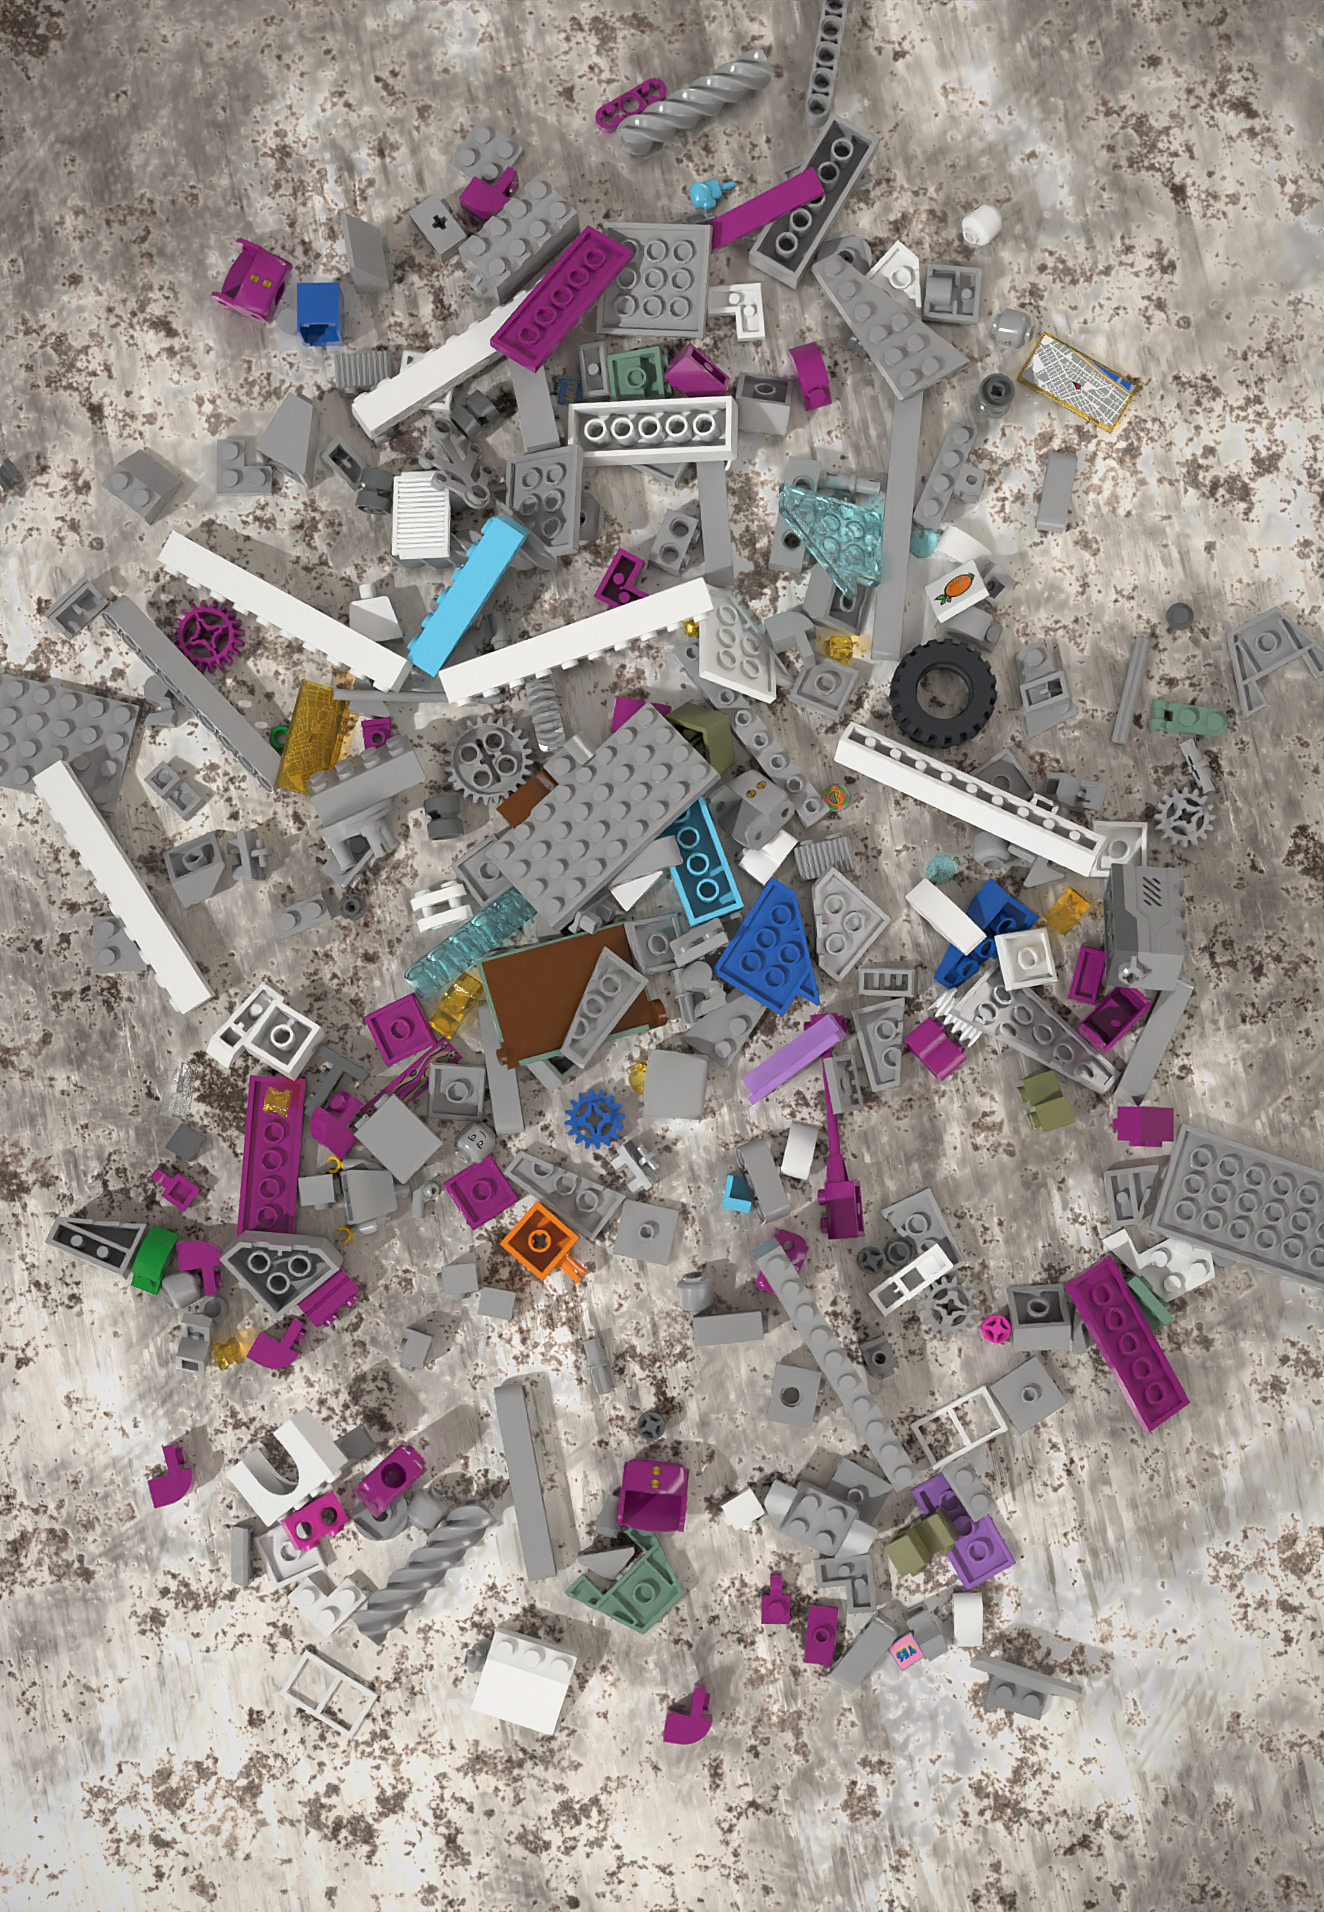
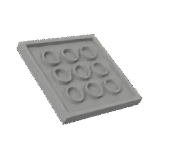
M603 222L602 234L633 251V259L598 299L596 333L598 335L705 339L713 227L711 225Z

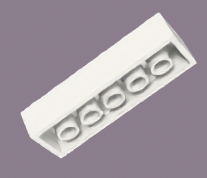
M732 396L569 404L568 446L578 444L584 448L583 467L737 460L738 405Z

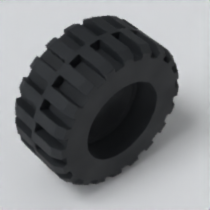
M944 638L941 642H937L936 639L929 640L927 644H919L909 654H906L895 670L889 687V705L892 706L891 714L894 720L899 722L901 731L910 734V739L916 743L921 741L926 743V747L941 746V749L950 748L952 745L960 746L965 744L967 740L973 739L979 734L995 709L994 705L997 700L998 691L995 690V685L997 684L996 677L990 672L992 667L988 660L985 662L980 657L982 653L977 649L972 651L967 648L968 644L961 641L957 644L953 643V639ZM944 669L954 672L967 685L969 692L968 703L965 709L953 718H936L923 710L918 702V683L925 674L932 670Z

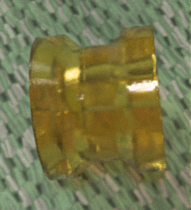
M269 1086L264 1100L263 1113L271 1114L275 1112L279 1116L286 1118L291 1105L292 1090L278 1091L276 1087Z
M236 1337L230 1338L224 1344H213V1352L221 1371L228 1369L232 1364L240 1365L244 1363L243 1353Z

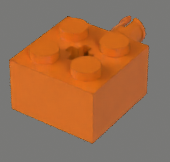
M539 1201L533 1204L500 1243L502 1247L542 1281L554 1268L557 1269L559 1267L578 1284L582 1278L574 1269L583 1277L589 1271L576 1261L569 1251L581 1237ZM544 1233L547 1236L545 1239L547 1246L535 1247L536 1239L534 1235L540 1236Z

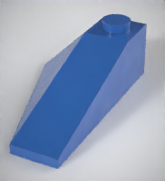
M991 878L973 898L966 912V915L987 937L967 956L950 943L933 977L948 989L957 988L979 971L980 965L990 957L993 959L998 957L994 936L1029 930L1040 918L1016 896Z

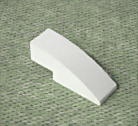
M926 878L905 896L915 911L930 922L937 932L966 956L987 937L961 909Z
M936 1243L866 1294L881 1315L885 1317L954 1266Z

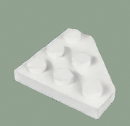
M898 240L865 277L922 321L919 258Z

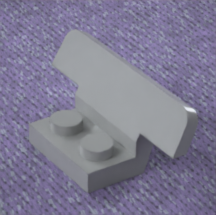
M983 1654L974 1656L969 1666L992 1674L984 1700L985 1703L1039 1721L1048 1694L1052 1693L1078 1702L1082 1692V1688L1079 1685Z

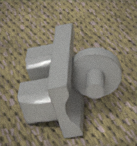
M237 831V836L227 840L230 854H240L242 862L232 865L233 878L235 880L255 882L265 880L263 867H268L267 857L274 855V849L265 848L264 839H258L257 831Z
M603 887L574 914L575 921L569 926V930L576 934L581 929H584L593 935L601 927L602 919L607 923L615 918L618 906L608 901L610 891Z
M629 1140L616 1149L617 1153L610 1160V1163L618 1172L628 1166L634 1173V1176L626 1181L632 1193L639 1192L644 1188L648 1190L660 1181L654 1172L659 1167L653 1158L659 1153L656 1148L649 1153L643 1144L636 1148L633 1142Z

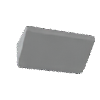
M604 341L578 344L577 350L583 399H611L606 356H608L606 343Z
M252 1525L232 1526L231 1581L240 1586H249L253 1582Z

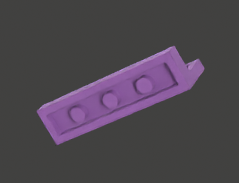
M831 1013L824 1016L741 1079L752 1093V1096L748 1098L752 1105L847 1035Z

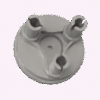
M393 796L324 827L321 824L315 829L318 836H322L328 849H332L341 867V871L357 864L346 842L350 837L362 834L363 837L366 836L375 859L384 856L385 853H390L392 851L390 847L398 843L388 823L390 819L388 813L395 809Z

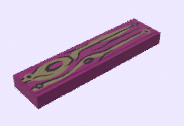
M443 1037L360 1109L363 1115L366 1113L370 1116L376 1110L374 1103L384 1093L389 1096L394 1092L408 1106L428 1089L430 1062L457 1063L463 1057Z

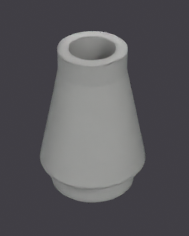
M607 1495V1499L594 1524L596 1526V1534L617 1539L618 1532H621L622 1525H617L620 1497Z

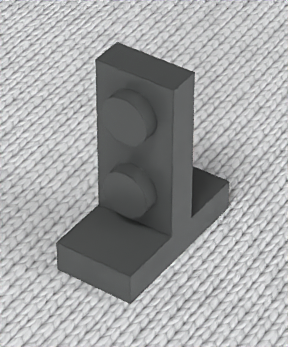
M320 1044L315 1054L330 1062L333 1066L331 1069L327 1067L319 1079V1082L322 1084L316 1093L312 1091L304 1103V1106L307 1107L304 1113L312 1117L317 1105L324 1109L345 1073L366 1083L371 1073L325 1045Z

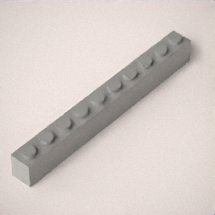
M772 1237L749 1251L895 1491L898 1493L920 1479L919 1473L776 1238Z

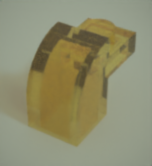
M464 971L453 982L434 1009L435 1012L429 1021L430 1026L451 1040L465 1017L476 1006L484 993L482 983Z

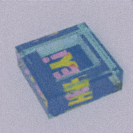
M559 374L556 396L557 404L584 403L581 377Z

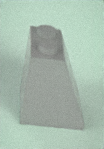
M289 392L256 445L255 450L263 463L272 466L273 469L310 490L313 484L320 419L316 413L317 409L312 405L313 401L301 393H298L296 396Z
M394 1092L389 1096L384 1093L374 1103L376 1110L370 1116L365 1113L354 1124L357 1128L354 1131V1135L404 1184L443 1142L441 1137Z

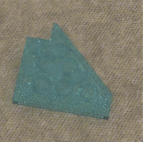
M785 482L779 487L780 514L847 599L852 600L857 595V582L875 588L882 582L881 513Z

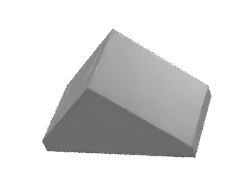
M336 435L319 454L323 465L353 491H356L360 486L363 469L370 468L339 435Z
M1066 670L1058 671L1019 686L1026 713L1067 704L1072 698Z
M355 677L353 689L375 690L367 677H365L364 681ZM350 700L348 710L352 715L371 719L389 718L390 721L394 720L383 701Z

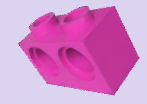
M333 1490L327 1491L297 1511L295 1510L292 1515L280 1520L281 1526L294 1549H304L305 1552L320 1544L318 1539L327 1533L329 1537H332L344 1530L345 1528L342 1524L349 1521ZM326 1507L330 1508L334 1513V1518L329 1524L325 1523L321 1518V1513ZM301 1522L306 1523L310 1530L308 1536L304 1539L300 1538L296 1531L297 1526Z

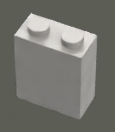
M760 1309L692 1316L696 1347L764 1340L763 1333H769L767 1316L761 1315Z

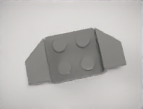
M775 1479L764 1500L767 1512L777 1531L779 1530L780 1533L829 1557L834 1556V1559L867 1553L879 1531L878 1528L858 1519L860 1511L857 1510L856 1505L805 1480L799 1481L796 1487L793 1488Z

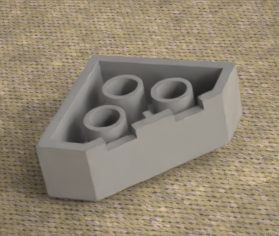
M245 1230L227 1245L219 1258L276 1321L337 1272L344 1259L326 1237Z

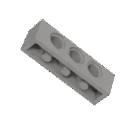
M789 456L768 569L800 575L802 567H808L810 551H805L807 540H813L815 525L810 524L812 514H818L820 498L815 497L817 487L823 488L826 472L820 471L822 464L820 461ZM799 484H805L809 487L810 492L806 495H800L796 492L795 487ZM793 511H801L805 518L800 522H796L791 519L790 514ZM794 537L799 540L800 545L797 548H789L786 546L785 540Z

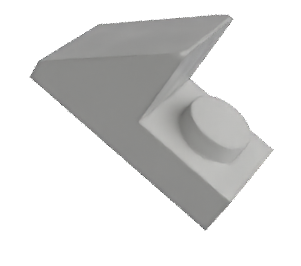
M1037 855L1020 888L1023 890L1062 880L1066 876L1046 866L1047 863L1052 865L1053 861Z

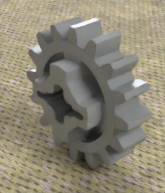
M1184 787L1181 790V794H1179L1175 788L1171 791L1172 798L1165 794L1161 798L1165 804H1157L1155 807L1160 811V814L1153 816L1154 820L1160 821L1155 830H1163L1164 834L1161 839L1171 838V846H1174L1179 841L1181 848H1186L1188 842L1194 847L1198 845L1197 837L1204 841L1208 838L1204 831L1211 832L1214 827L1208 824L1216 819V816L1209 815V811L1214 806H1206L1204 802L1208 797L1206 795L1202 798L1197 797L1199 791L1197 789L1188 794V788ZM1186 800L1193 802L1197 807L1188 805ZM1172 804L1173 813L1171 817L1167 819V811L1169 806ZM1182 814H1195L1188 821L1179 820L1174 822ZM1199 817H1202L1201 826L1199 830L1196 831L1197 819ZM1172 828L1182 831L1183 835L1175 833Z
M942 1276L940 1279L941 1284L938 1285L934 1281L931 1283V1290H922L927 1297L926 1299L918 1300L919 1303L924 1305V1309L918 1312L920 1315L927 1316L923 1321L924 1325L933 1324L931 1328L932 1333L941 1329V1336L946 1337L948 1331H951L952 1336L955 1338L958 1336L957 1330L959 1329L964 1333L968 1332L967 1323L971 1325L976 1324L971 1317L972 1315L980 1314V1311L974 1309V1305L980 1303L979 1299H972L971 1296L975 1293V1289L966 1290L968 1282L965 1280L958 1285L957 1277L952 1276L951 1281L947 1282L946 1278ZM947 1288L945 1295L939 1299L933 1298L938 1291ZM958 1290L965 1296L967 1305L961 1304L957 1298ZM949 1299H952V1304L961 1308V1310H950L949 1315H946V1310L936 1304L948 1303ZM931 1309L937 1310L940 1314V1323L932 1316ZM960 1314L965 1315L961 1322L951 1326L954 1318Z

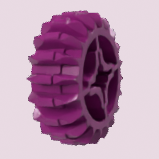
M201 600V608H198L195 603H191L192 611L190 613L185 609L181 610V613L185 616L183 620L177 617L174 619L180 627L171 628L172 634L178 637H174L170 641L177 646L195 667L198 666V670L202 674L205 673L206 667H208L209 673L214 675L216 672L215 666H218L224 672L226 667L223 663L227 661L231 666L235 664L231 658L232 655L241 657L242 653L236 647H245V642L238 638L245 636L246 632L238 629L243 625L241 619L234 620L237 613L234 610L228 612L226 604H222L218 609V602L216 600H212L210 607H208L205 600ZM216 617L225 621L226 624L222 626L219 624L209 626L204 618ZM196 623L197 632L187 642L188 632L192 625ZM203 627H204L211 635H214V636H211L212 640L210 641L211 644H212V646H213V648L211 647V645H210L208 642H206L204 639H202V638H205V637H204V634H206L205 631H204V629H203ZM229 633L228 643L224 650L220 652L219 643ZM195 648L197 650L205 648L209 650L212 657H197L190 651Z

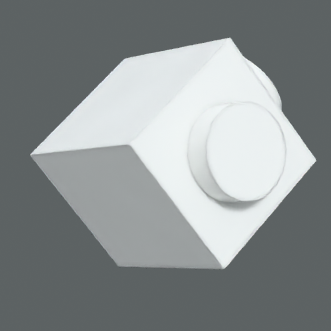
M751 1486L721 1503L723 1510L719 1512L727 1527L733 1525L736 1531L740 1528L743 1531L752 1528L758 1523L756 1519L765 1514V1510Z

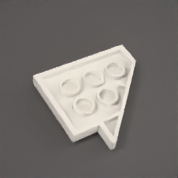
M705 583L714 611L709 613L710 618L699 622V677L770 704L776 699V684L790 689L795 684V679L731 594Z

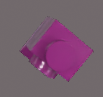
M389 718L361 721L365 749L383 746L388 739L393 737L392 722ZM381 735L383 737L382 742L379 744L373 743V737Z

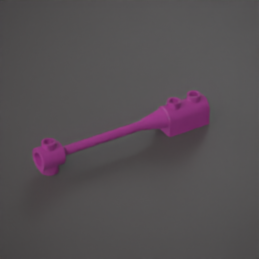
M829 1013L810 1015V1021L804 1022V1032ZM831 1013L844 1032L847 1033L845 1017L843 1015L838 1016V1013ZM830 1047L821 1054L830 1154L828 1155L824 1189L818 1190V1203L820 1206H826V1217L820 1218V1230L822 1234H828V1239L858 1238L865 1236L860 1180L849 1181L843 1154L840 1149L838 1114L833 1113L823 1061L825 1058L833 1057L832 1047Z

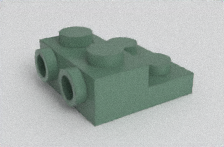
M659 346L606 356L611 402L659 400L674 397V388L669 384L667 378L664 377L670 357L669 354H664V351Z

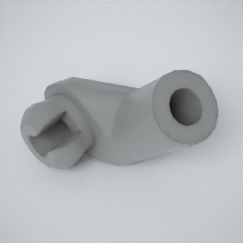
M426 1181L413 1190L411 1194V1218H424L425 1203L438 1196L440 1192V1187L437 1183Z

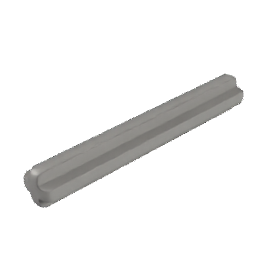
M1137 637L1135 640L1112 735V741L1118 744H1125L1128 740L1151 640L1146 637Z

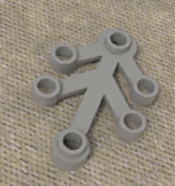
M435 418L429 428V436L432 441L440 443L449 461L437 456L431 450H423L418 462L426 469H431L435 466L460 479L462 484L450 479L446 473L438 471L434 473L430 481L431 486L439 491L447 488L463 496L465 503L471 508L478 510L486 508L490 502V492L487 485L494 477L495 469L489 464H482L477 471V483L471 477L473 467L483 453L482 446L476 442H470L464 451L466 457L463 462L449 438L453 432L452 424L444 418Z

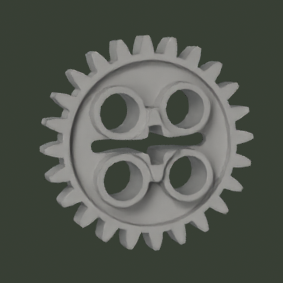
M479 716L477 717V725L474 726L468 720V729L466 731L458 727L460 736H450V739L455 744L454 746H445V749L451 755L443 757V760L451 763V765L445 767L444 771L445 773H453L448 778L449 784L458 782L454 788L456 793L463 789L465 790L463 793L464 800L472 795L475 805L482 798L485 806L488 807L490 799H494L498 806L500 804V797L503 796L506 800L510 797L509 793L511 791L514 793L518 790V785L523 786L526 783L522 779L523 776L531 777L532 774L526 767L533 766L534 763L532 760L526 759V757L533 754L532 749H524L529 743L528 739L519 740L523 734L521 729L514 733L512 732L514 728L512 722L504 727L503 718H500L497 724H495L492 716L488 717L487 723H483ZM498 736L502 739V744L497 749H491L487 746L489 738ZM477 739L481 740L489 757H495L492 762L501 778L500 783L495 781L487 764L481 765L485 760L476 744ZM467 749L476 750V759L471 762L463 760L464 751ZM507 760L512 761L515 764L513 771L507 774L500 771L501 763ZM481 773L488 774L490 776L489 783L485 786L476 785L475 778Z

